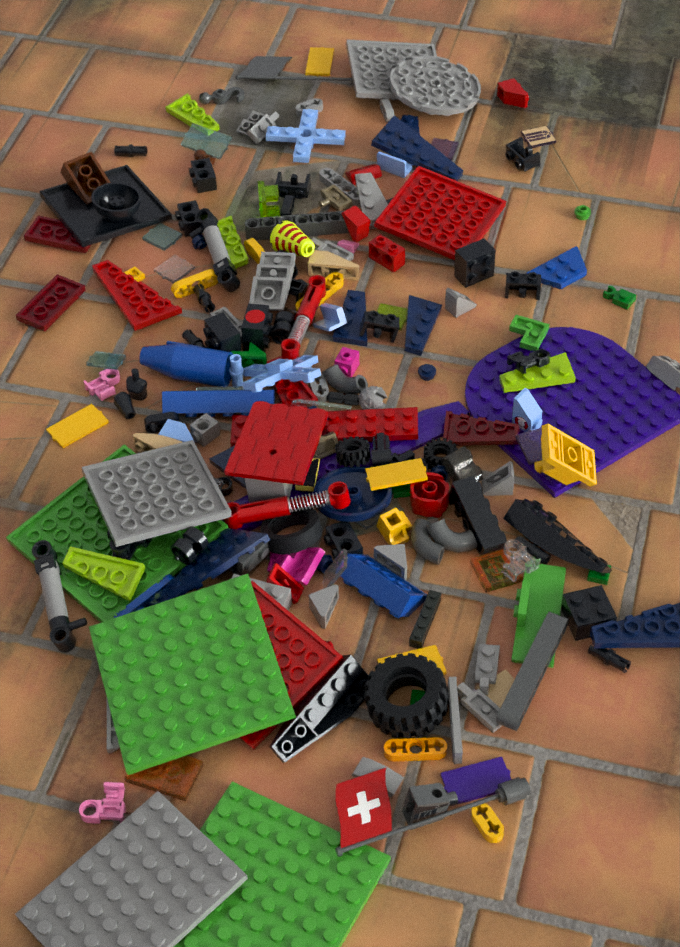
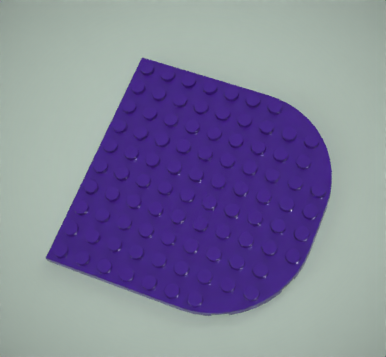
M574 327L549 328L538 350L549 351L550 357L566 352L576 377L575 383L528 390L542 410V425L548 423L594 450L596 473L680 424V395L613 340L598 333ZM523 336L486 355L470 372L465 386V403L470 412V417H483L489 421L499 420L512 423L514 398L521 391L503 393L499 376L515 370L514 363L511 365L507 364V356L519 351L524 356L534 352L520 348V341ZM542 425L531 434L520 429L519 443L517 445H498L554 498L581 483V481H576L565 485L549 475L535 470L534 463L542 460Z

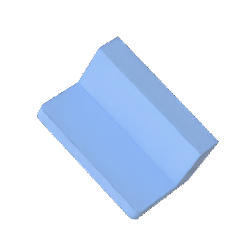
M380 151L377 153V165H380L381 170L405 178L411 172L412 164L407 163L405 160Z
M328 303L320 305L324 319L314 323L313 327L330 332L346 324L347 321L342 307Z

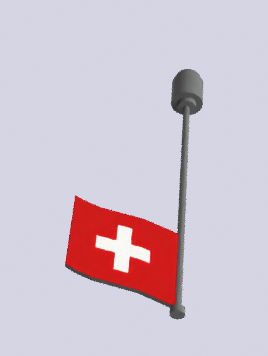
M386 768L338 783L335 790V803L341 828V844L335 848L337 856L340 857L344 852L495 799H498L500 803L503 802L504 805L526 799L531 794L529 783L526 778L520 779L519 777L499 783L498 789L495 790L496 795L392 830L391 805L386 787Z

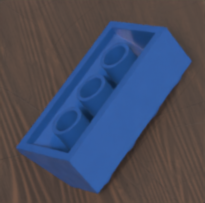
M348 554L337 574L343 578L345 584L352 587L355 586L359 589L358 592L361 595L371 597L376 605L383 608L386 607L390 610L389 613L396 618L409 617L425 602L427 597L426 593L366 554Z

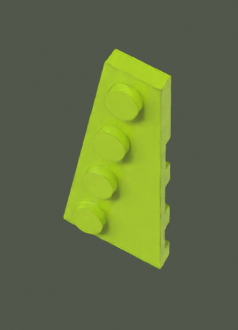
M188 93L166 106L167 113L208 137L220 130L219 124L210 115H207L202 107L200 108Z
M232 216L218 220L220 233L235 268L249 264Z
M566 352L550 357L549 364L545 366L527 368L526 374L515 369L499 376L503 393L521 391L524 388L534 389L575 383L576 379Z
M75 547L69 548L63 561L65 568L130 602L145 570L143 563Z

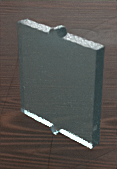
M159 223L156 227L150 229L142 239L165 251L182 237V233Z
M96 351L92 356H89L86 366L117 370L120 365H123L126 355Z

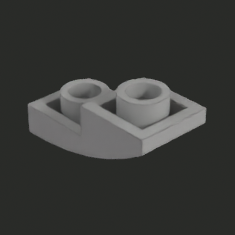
M253 110L248 119L242 120L236 132L249 137L246 132L265 114Z
M362 757L352 773V776L356 778L386 768V787L389 797L395 794L404 779L403 776L392 769L366 757Z

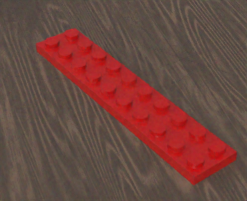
M418 407L328 411V420L322 432V435L335 432L338 441H343V438L349 439V437L355 438L357 436L359 439L364 438L368 442H373V437L377 433L388 435L390 441L418 440ZM232 415L231 447L236 445L248 415Z

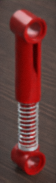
M314 275L308 279V288L296 313L291 333L288 339L281 342L282 359L293 360L299 357L300 345L305 332L314 319L321 299L326 296V280L323 276Z
M339 481L332 483L328 490L322 491V493L319 491V494L315 492V495L312 493V495L308 494L309 496L305 494V497L298 495V498L295 496V499L291 497L290 500L286 495L240 505L235 502H229L227 504L231 509L232 517L224 519V522L228 525V528L239 529L246 523L291 515V511L294 512L295 510L297 512V509L300 511L301 509L304 510V508L307 510L308 507L311 509V506L314 508L315 506L318 507V505L321 507L322 505L325 506V503L327 506L331 505L335 509H344L349 506L351 499L346 483Z

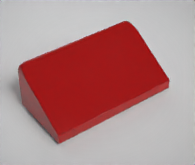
M371 164L345 173L353 185H356L355 174L371 172L374 179L382 177L380 165Z

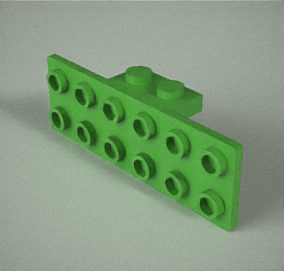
M526 562L522 588L517 589L516 601H519V605L514 607L513 617L517 618L512 662L523 664L549 611L560 615L566 573L565 567ZM555 654L548 666L549 668L554 666Z

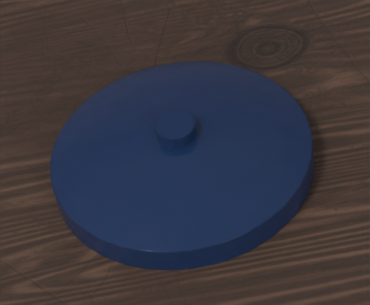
M343 467L333 470L319 479L314 488V495L315 492L319 494V491L322 493V491L328 490V487L334 482L341 481L346 483L351 499L348 507L335 509L331 505L327 506L325 503V506L322 505L320 507L318 505L317 509L331 519L356 522L373 518L382 513L391 502L392 487L371 491L369 482L366 481L367 474L365 468L368 467Z

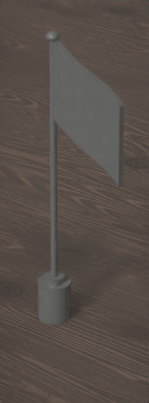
M256 56L250 61L243 72L235 75L236 80L351 81V84H353L352 75L351 78L277 76L292 57Z

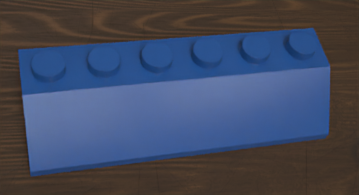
M251 390L162 391V413H186V417H197V413H207L211 417H215V413H223V416L241 413V415L247 416L254 402L264 401L269 404H275V390H262L255 393Z

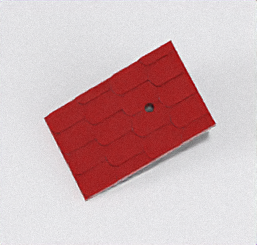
M264 401L254 402L224 471L225 475L245 478L249 503L286 495L290 499L293 484L302 486L304 484L329 415L328 411L320 408L308 409L303 406L292 407L285 404H269Z

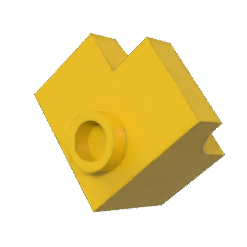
M396 507L379 516L376 526L388 545L404 544L409 541L407 531L412 529V524L403 511H399Z

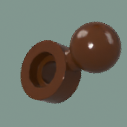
M198 149L194 153L195 160L210 158L211 164H215L216 157L207 155L204 150Z

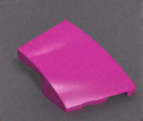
M309 547L291 554L271 552L267 571L270 573L273 565L277 563L297 582L307 586L325 551L320 547Z

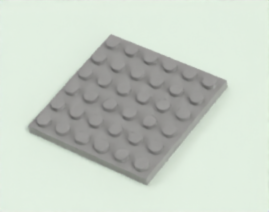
M346 40L355 94L357 98L398 99L393 94L389 85L390 73L396 67V64L404 59L406 61L412 60L414 56H437L434 44Z
M193 440L82 467V473L116 547L232 517L230 507Z

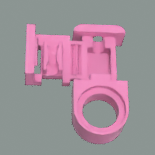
M107 368L99 372L100 377L89 383L84 380L85 389L89 390V394L94 396L95 393L101 401L116 394L114 385L120 381L119 371L116 368ZM109 375H116L114 378H107Z
M104 782L106 798H103V800H86L79 807L80 817L86 823L100 824L101 820H119L121 823L125 819L124 814L126 812L123 801L124 783ZM89 807L96 809L93 815L87 816L84 814L85 809Z

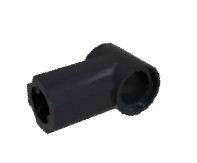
M377 433L373 437V450H371L373 467L392 464L389 436L384 433Z

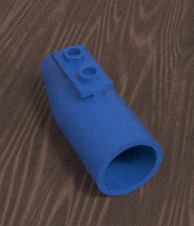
M167 341L166 345L143 347L140 352V364L172 379L227 388L232 379L229 370L231 368L230 356L233 353Z

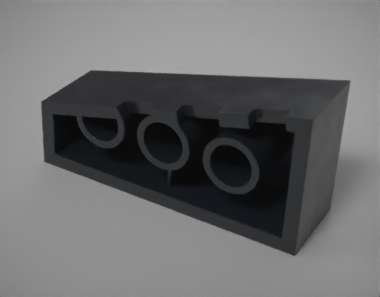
M474 476L452 482L449 492V505L454 504L456 509L454 513L457 518H462L464 530L472 531L477 542L476 550L480 557L483 558L503 551L507 542L506 535L500 530L498 519L490 510L489 500L484 497L480 482H477Z

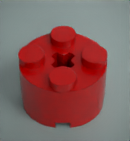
M426 472L428 480L410 484V506L412 512L416 515L439 518L449 505V483L440 474Z

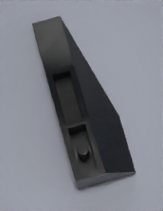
M515 499L503 517L504 520L531 542L562 560L600 573H611L612 569L607 566L608 563L604 559L596 556L589 547L584 545L563 524L556 520L557 516L542 509L543 505L538 501Z
M342 655L343 660L293 709L296 718L285 721L269 747L283 763L349 718L365 700L364 686L368 680V674L352 655Z

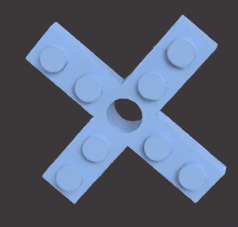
M303 109L299 128L268 126L266 141L295 142L293 162L309 163L314 144L344 145L346 130L316 129L318 110Z
M302 355L293 360L276 359L266 365L252 364L244 368L243 376H249L251 379L242 382L243 390H251L254 393L263 390L262 388L273 386L275 382L281 379H287L290 382L303 381L304 383H311L315 378L321 376L320 368H312V365L318 363V356Z

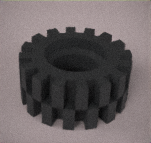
M357 436L355 438L349 437V439L343 438V441L339 440L335 445L336 460L341 466L348 467L349 465L350 468H353L356 465L360 467V464L365 465L371 458L370 445L367 439H359Z
M437 438V441L432 439L431 443L427 442L426 446H424V460L428 463V469L443 465L450 471L453 470L458 461V448H456V444H452L451 440L447 442V438H443V441ZM441 453V454H445V455H447V456H445V457H437V456H435V454Z

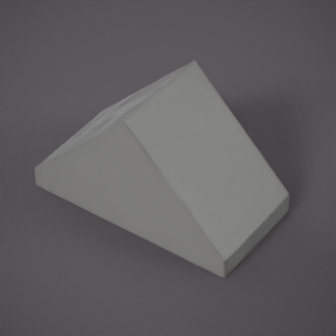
M450 288L446 289L445 309L457 318L477 306L466 295Z
M509 461L482 479V489L485 496L513 495V462Z
M405 544L375 546L374 559L406 580L407 560Z
M335 584L308 595L309 608L323 629H326L339 599V585Z

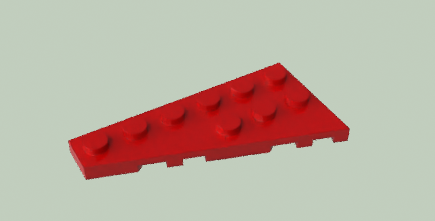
M109 260L92 265L94 273L134 331L182 313L181 307L178 305L174 306L169 299L160 297L158 292L143 282H137L132 275L125 274L120 267Z

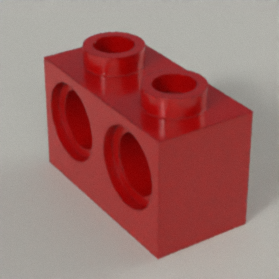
M379 234L369 242V258L394 273L405 265V248Z

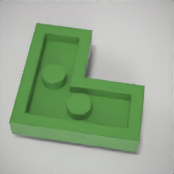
M515 315L509 326V331L524 335L520 341V348L530 351L539 349L549 330V324Z

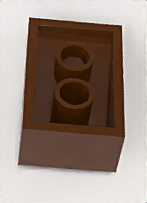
M92 152L64 162L62 165L61 174L65 181L87 205L92 203L91 196L97 187L111 183Z

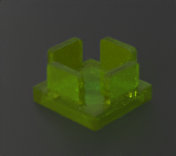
M257 181L260 217L280 216L279 205H266V202L278 201V185L265 186L264 181Z

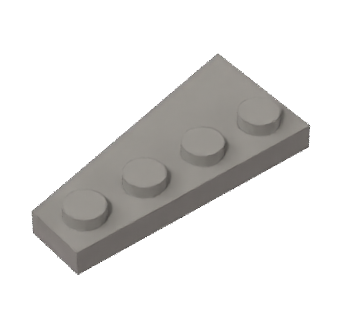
M371 172L355 174L361 211L371 220L369 230L378 229L374 227V223L388 203Z

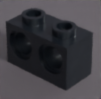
M210 158L191 161L189 174L190 178L193 177V187L197 188L198 193L217 190L216 176Z
M196 200L177 204L178 211H175L176 220L179 221L180 231L184 232L185 237H189L192 231L200 227L196 220V214L199 211Z
M340 521L325 526L326 535L323 536L327 547L330 546L334 561H338L341 567L348 554H363V547L349 522Z

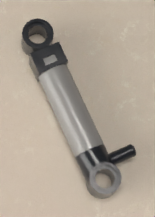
M200 209L196 214V220L200 227L189 235L193 239L203 233L214 263L212 266L217 275L218 282L227 291L233 292L239 288L240 279L236 276L238 274L228 255L218 227V219L209 209Z
M41 540L32 547V554L36 558L34 560L35 570L40 578L51 631L50 640L60 652L65 653L71 651L76 645V639L72 634V630L86 626L88 623L86 618L70 622L60 579L62 573L60 564L57 561L58 555L48 541Z

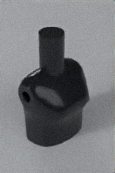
M132 369V376H129L126 380L127 391L132 399L141 401L147 397V382L139 377L138 369Z

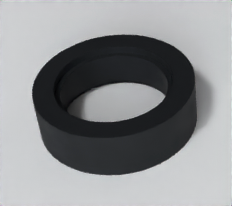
M309 507L307 510L304 508V510L301 509L300 511L297 509V512L295 510L294 512L291 511V515L264 520L260 527L261 533L268 534L270 541H268L269 551L276 554H291L305 550L315 544L322 535L318 513L315 509H309ZM306 525L297 532L277 535L278 532L287 527Z

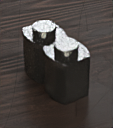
M464 446L441 459L445 470L451 476L453 482L474 476L477 482L483 480L481 468L475 465L472 453Z

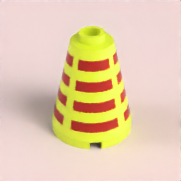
M282 221L284 223L277 224L274 227L270 236V243H272V249L275 252L285 250L288 253H295L296 256L309 257L312 255L315 249L313 241L295 223Z

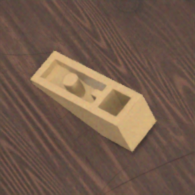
M314 250L309 257L308 276L320 275L326 278L333 272H339L343 275L344 279L359 280L358 264L329 251Z

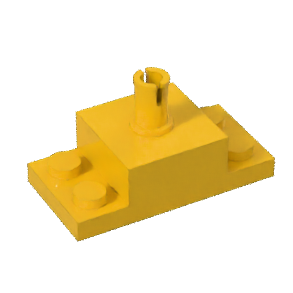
M548 423L542 425V460L534 463L535 470L539 473L543 472L565 485L576 481H581L590 487L597 485L594 450Z

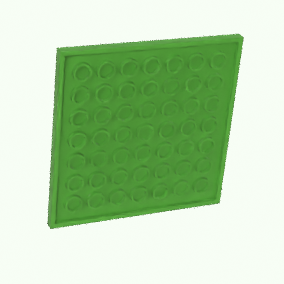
M124 444L104 461L136 453ZM84 476L6 537L7 541L33 564L34 560H36L32 554L33 545L41 540L48 541L58 555L57 561L60 564L62 573L60 579L63 590L100 623L114 618L119 611L125 610L126 606L131 603L63 566L64 558L70 547L112 556L113 553L109 544L111 539H108L107 526ZM222 520L195 526V528L203 531L210 543L220 537V533L227 529L228 525ZM187 529L153 537L148 547H137L130 561L143 563L145 570L131 602L155 583L161 582L160 580H163V577L166 575L174 576L186 566V564L179 560H175L170 547L178 538H182V534Z
M248 574L89 626L123 762L128 775L296 718Z
M232 781L200 831L246 873L248 879L174 947H341L388 866L390 856L368 845H364L344 852L342 856L338 857L335 848L341 844V832Z

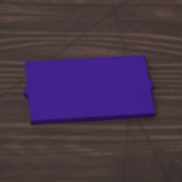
M502 757L440 773L445 791L447 793L455 791L458 797V804L494 795L499 783L511 780L510 770H507Z

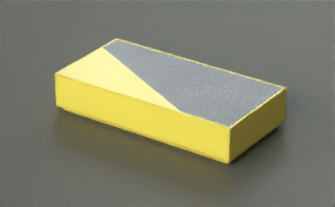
M312 459L303 486L295 485V490L314 492L320 459Z

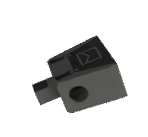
M441 783L409 787L402 812L407 824L410 825L447 812L449 806L458 804V797L455 791L446 793ZM441 818V819L432 821V822H430V823H427V824H424V825H421V826L412 828V829H410V830H413V829H416V828H419V827H422V826H425V825H428V824H431V823L440 821V820H442V819H444V818Z

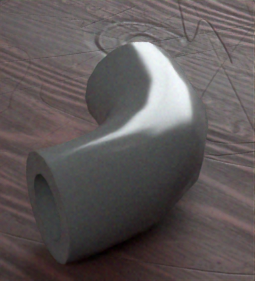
M338 364L322 371L324 378L330 386L338 392L360 394L365 387H368L364 376L349 377L341 371Z
M421 518L415 520L410 536L414 550L423 559L439 565L444 555L445 546L433 542L426 528V525L431 524L429 521Z
M444 519L426 525L435 543L445 546V550L460 553L477 548V542L471 530L461 533L453 532L448 528Z

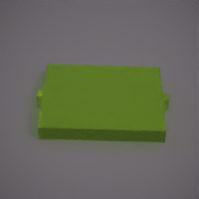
M380 303L377 312L384 315L394 314L396 317H399V330H402L404 323L407 322V308Z

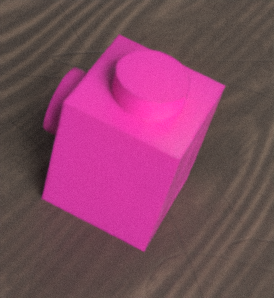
M342 347L334 361V365L338 364L345 375L352 377L360 364L359 351Z

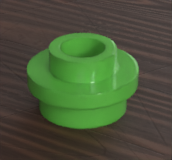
M585 205L576 207L574 211L576 218L579 220L588 219L591 215V209Z

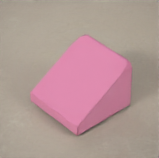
M343 239L337 245L354 254L359 243Z

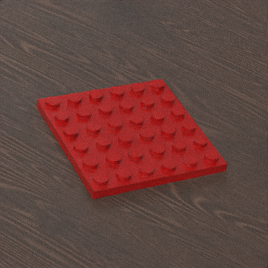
M418 166L377 218L374 227L455 260V250L483 239L506 206L507 201Z
M252 581L251 584L294 709L343 660V656ZM279 724L239 738L254 751Z

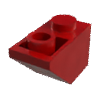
M514 78L498 82L497 96L504 104L527 108L529 94L521 87L520 83Z

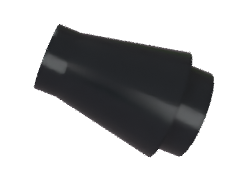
M126 392L116 394L114 405L126 419L134 418L136 413L131 396Z

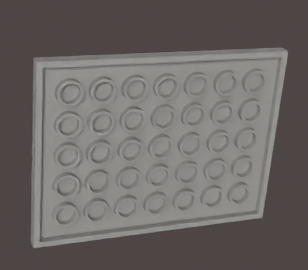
M157 791L15 915L43 947H174L240 887L248 877L246 873Z

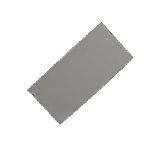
M261 252L260 264H257L256 276H253L250 304L269 305L270 311L284 310L294 272L295 253Z

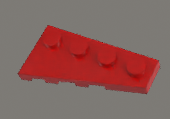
M279 356V357L274 358V359H272V360H270V361H267V363H270V362H272V361H274V360H276V359H282V358H281V356ZM281 379L275 382L274 386L281 404L292 407L303 406L305 408L318 405V398L303 381L290 382V380Z

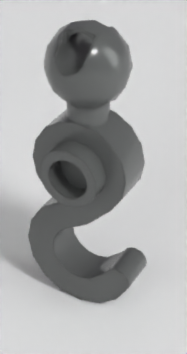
M232 87L227 91L217 89L212 95L203 92L199 96V101L202 104H208L210 101L224 104L231 96L237 95V102H241L244 100V90L239 87Z

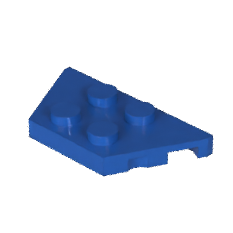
M577 246L526 272V274L535 272L541 275L542 284L551 285L558 289H562L587 275L586 266Z

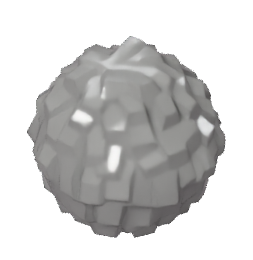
M370 386L365 387L358 398L362 410L383 409L386 404L382 401L384 398H387V395L382 387Z

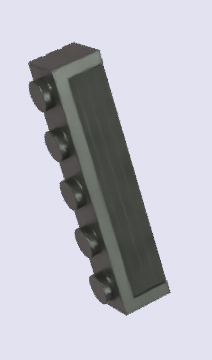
M429 590L409 638L410 647L417 649L423 647L441 603L442 593Z

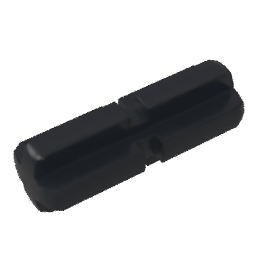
M332 391L329 393V402L340 404L345 402L348 405H359V395L346 393V395H343L344 393Z

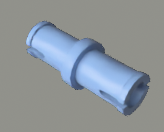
M239 354L230 356L231 368L229 371L232 376V385L235 388L243 386L244 368L242 367V358Z

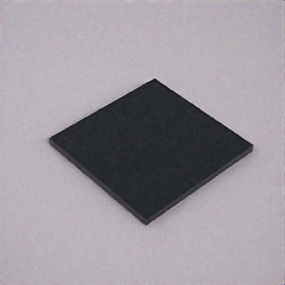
M128 165L104 171L111 183L121 182L130 184L141 193L139 209L131 218L125 221L113 222L103 218L97 213L93 203L87 205L67 183L39 191L40 197L82 247L172 219V214Z

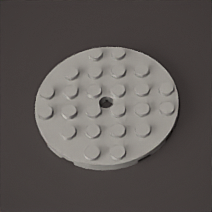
M414 56L412 60L406 61L404 59L398 62L390 73L389 85L393 94L409 107L429 115L450 116L465 112L477 104L481 93V85L475 74H470L465 66L459 63L455 65L450 63L449 59L442 57Z

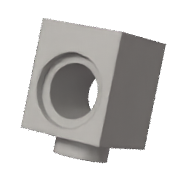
M205 413L191 423L190 434L194 442H198L204 447L220 435L219 422Z

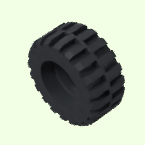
M403 653L396 654L397 657L391 658L390 656L384 659V663H378L375 666V671L369 673L368 680L364 686L365 702L373 724L380 728L381 732L386 735L391 733L394 738H400V736L411 738V736L415 735L418 738L423 736V733L426 731L428 733L433 731L434 725H440L443 721L442 716L447 714L449 695L446 681L441 669L432 660L428 661L427 657L422 655L416 657L413 653H408L407 656H403ZM404 686H417L426 691L418 702L409 706H396L388 702L391 694Z

